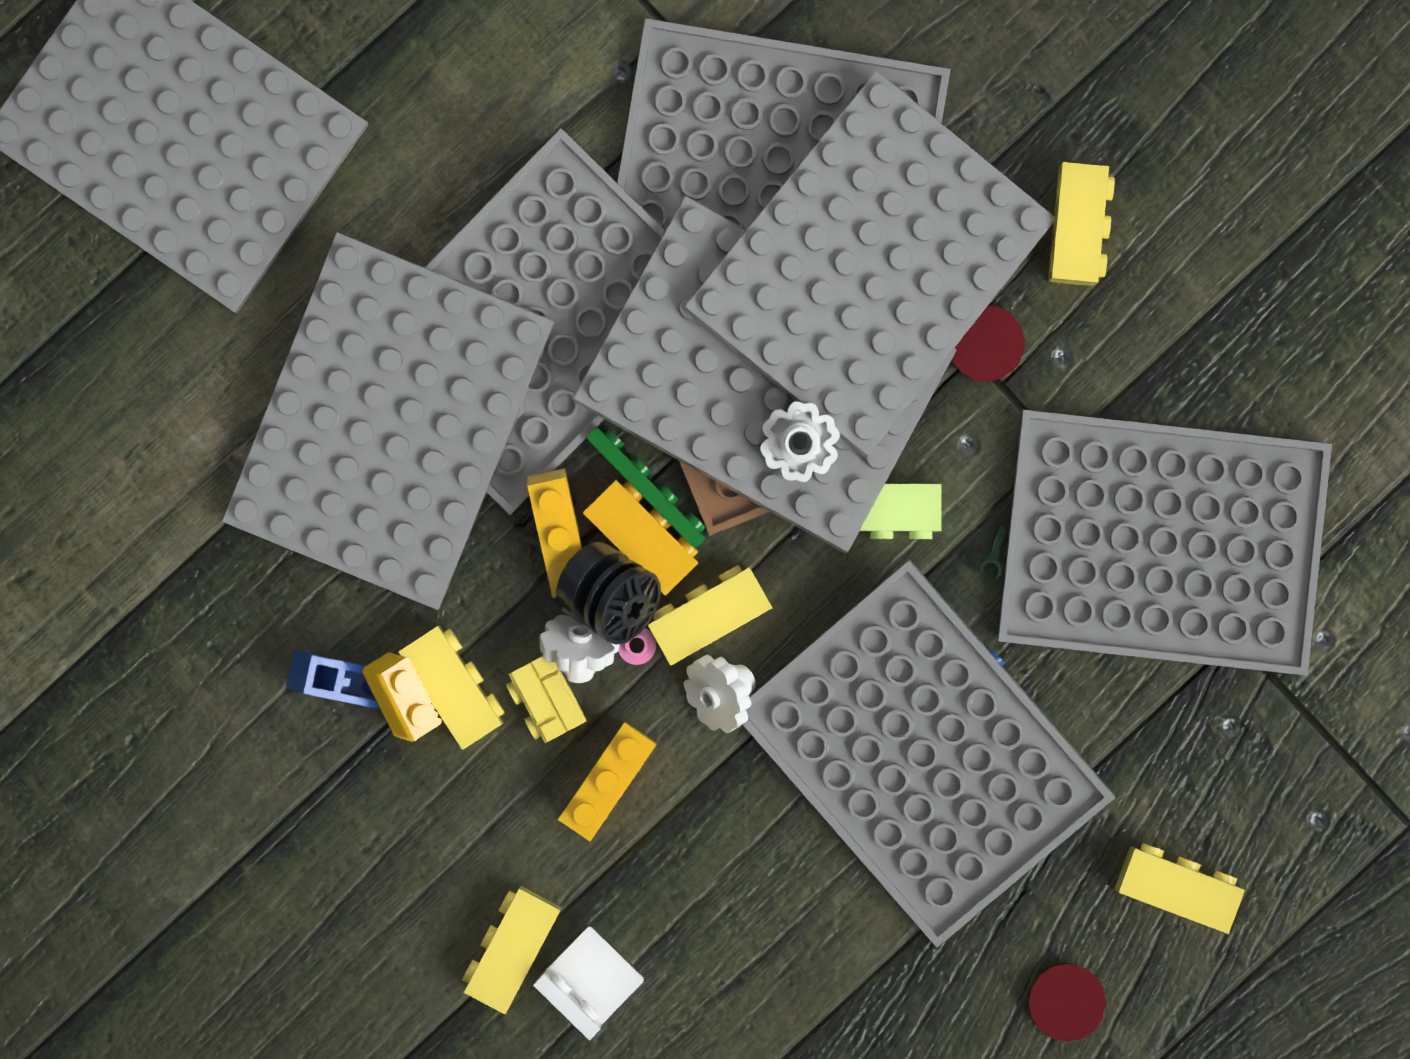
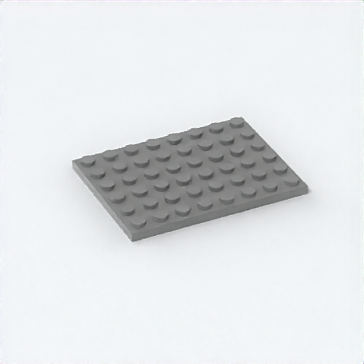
M76 0L0 109V151L237 314L369 124L191 0Z
M645 18L617 184L665 231L685 196L747 230L876 70L942 124L951 69Z
M876 70L683 310L793 400L803 403H814L818 407L819 415H831L834 419L835 427L840 433V438L863 457L867 458L1057 218Z
M561 128L425 267L555 321L487 490V493L509 515L529 497L527 476L554 471L604 420V418L573 402L572 399L665 233V230Z
M685 196L572 401L846 554L851 548L957 349L954 348L867 458L863 457L839 437V440L832 445L836 449L838 457L825 474L813 471L811 478L807 482L784 479L781 468L772 469L767 466L765 457L760 450L761 443L768 438L765 436L762 427L775 409L787 412L789 405L795 400L683 310L746 230ZM796 434L792 439L794 447L799 449L804 448L808 442L804 434Z
M337 232L222 522L439 610L555 321Z
M1022 410L997 641L1308 676L1332 444Z
M910 559L749 697L751 706L746 709L748 720L742 724L936 947H939L1115 799L1113 792Z

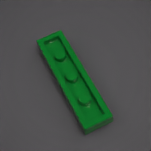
M596 427L586 437L601 455L694 549L706 539L701 534L706 527L690 511L684 516L674 506L679 499L663 483L658 488L652 484L647 478L651 471L637 456L629 460L619 450L624 443L609 428L602 432Z

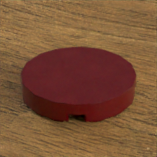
M988 305L955 346L957 350L951 360L962 375L973 381L992 382L1006 377L1018 366L1024 354L1025 338L1021 325L1010 312L998 306Z
M1071 963L1052 965L1039 973L1031 986L1027 1000L1030 1016L1038 1029L1052 1039L1065 1042L1081 1040L1094 1032L1103 1020L1106 1008L1104 988L1097 977L1084 967Z

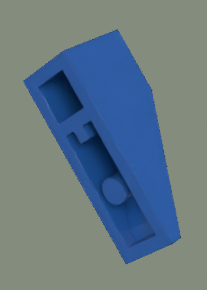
M294 650L286 685L287 689L307 695L381 709L361 671L366 665Z

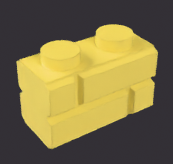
M542 656L509 674L512 682L506 684L516 705L522 702L525 704L530 716L524 720L534 739L542 737L544 742L547 743L587 721L562 671L557 669L556 662L545 661Z

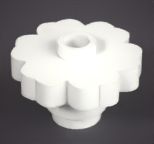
M794 401L789 405L787 412L775 409L771 413L770 418L763 424V432L768 438L761 443L760 450L765 457L767 466L772 469L781 468L782 476L786 480L807 482L811 478L813 471L825 474L838 457L836 449L832 446L840 437V433L835 427L834 419L828 414L819 415L818 407L814 403ZM796 434H804L807 437L808 442L804 448L799 449L792 444V439Z
M558 615L554 620L548 621L545 624V632L540 635V651L543 659L548 662H556L557 669L563 672V676L568 681L574 683H583L591 680L596 671H600L605 666H609L614 662V654L619 651V644L615 645L607 642L599 634L589 630L588 626L577 622L567 615Z
M705 655L687 667L689 679L684 681L687 701L691 706L697 708V716L702 723L706 724L713 731L721 728L725 733H729L747 722L748 715L746 709L751 706L749 697L755 690L756 683L752 672L746 666L741 664L731 665L723 657H718L714 660L711 656Z

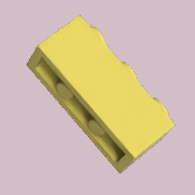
M1062 162L1059 166L1054 217L1057 219L1053 223L1048 282L1095 286L1099 281V277H1105L1107 254H1101L1102 238H1109L1111 216L1105 215L1106 200L1112 201L1115 184V178L1108 177L1109 166Z
M737 565L719 575L722 583L708 590L704 584L685 595L688 600L686 604L674 609L670 603L655 612L652 617L654 622L650 623L648 627L670 666L772 609L750 567L742 571L740 566Z
M437 626L400 650L399 654L412 659L411 664L415 665L414 671L419 672L417 678H421V684L425 685L424 691L429 692L428 698L432 699L431 703L435 705V709L439 712L444 723L463 750L502 725L503 721L500 716L505 711L493 694L486 697L479 683L484 681L472 661L465 664L457 651L463 647L453 631L448 629L444 632L441 626Z
M1142 843L1140 850L1130 846L1114 888L1115 891L1229 934L1245 891L1235 886L1237 878L1216 870L1213 877L1199 872L1200 864L1182 857L1178 858L1177 863L1162 858L1163 850Z
M520 886L516 894L509 890L499 909V912L505 914L498 928L490 926L480 945L487 949L480 963L472 960L462 981L468 983L464 993L506 1014L562 907Z

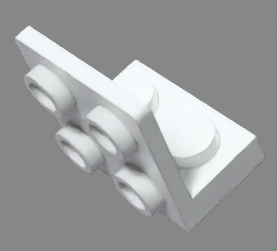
M587 927L540 975L533 986L586 1038L591 1040L601 1029V1025L643 983L644 978L592 927Z

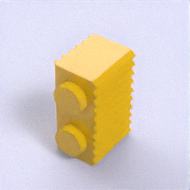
M388 652L365 666L361 671L394 736L412 742L439 726L442 719L437 718L439 712L434 711L435 705L431 704L432 699L427 698L429 692L424 691L425 685L421 684L422 679L417 678L419 672L414 671L415 665L411 664L412 659Z

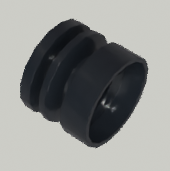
M602 541L590 543L577 551L563 569L556 588V603L562 612L577 622L588 626L589 630L599 634L601 638L615 645L627 643L643 631L655 614L661 597V583L656 574L643 568L639 563L629 560L625 554Z

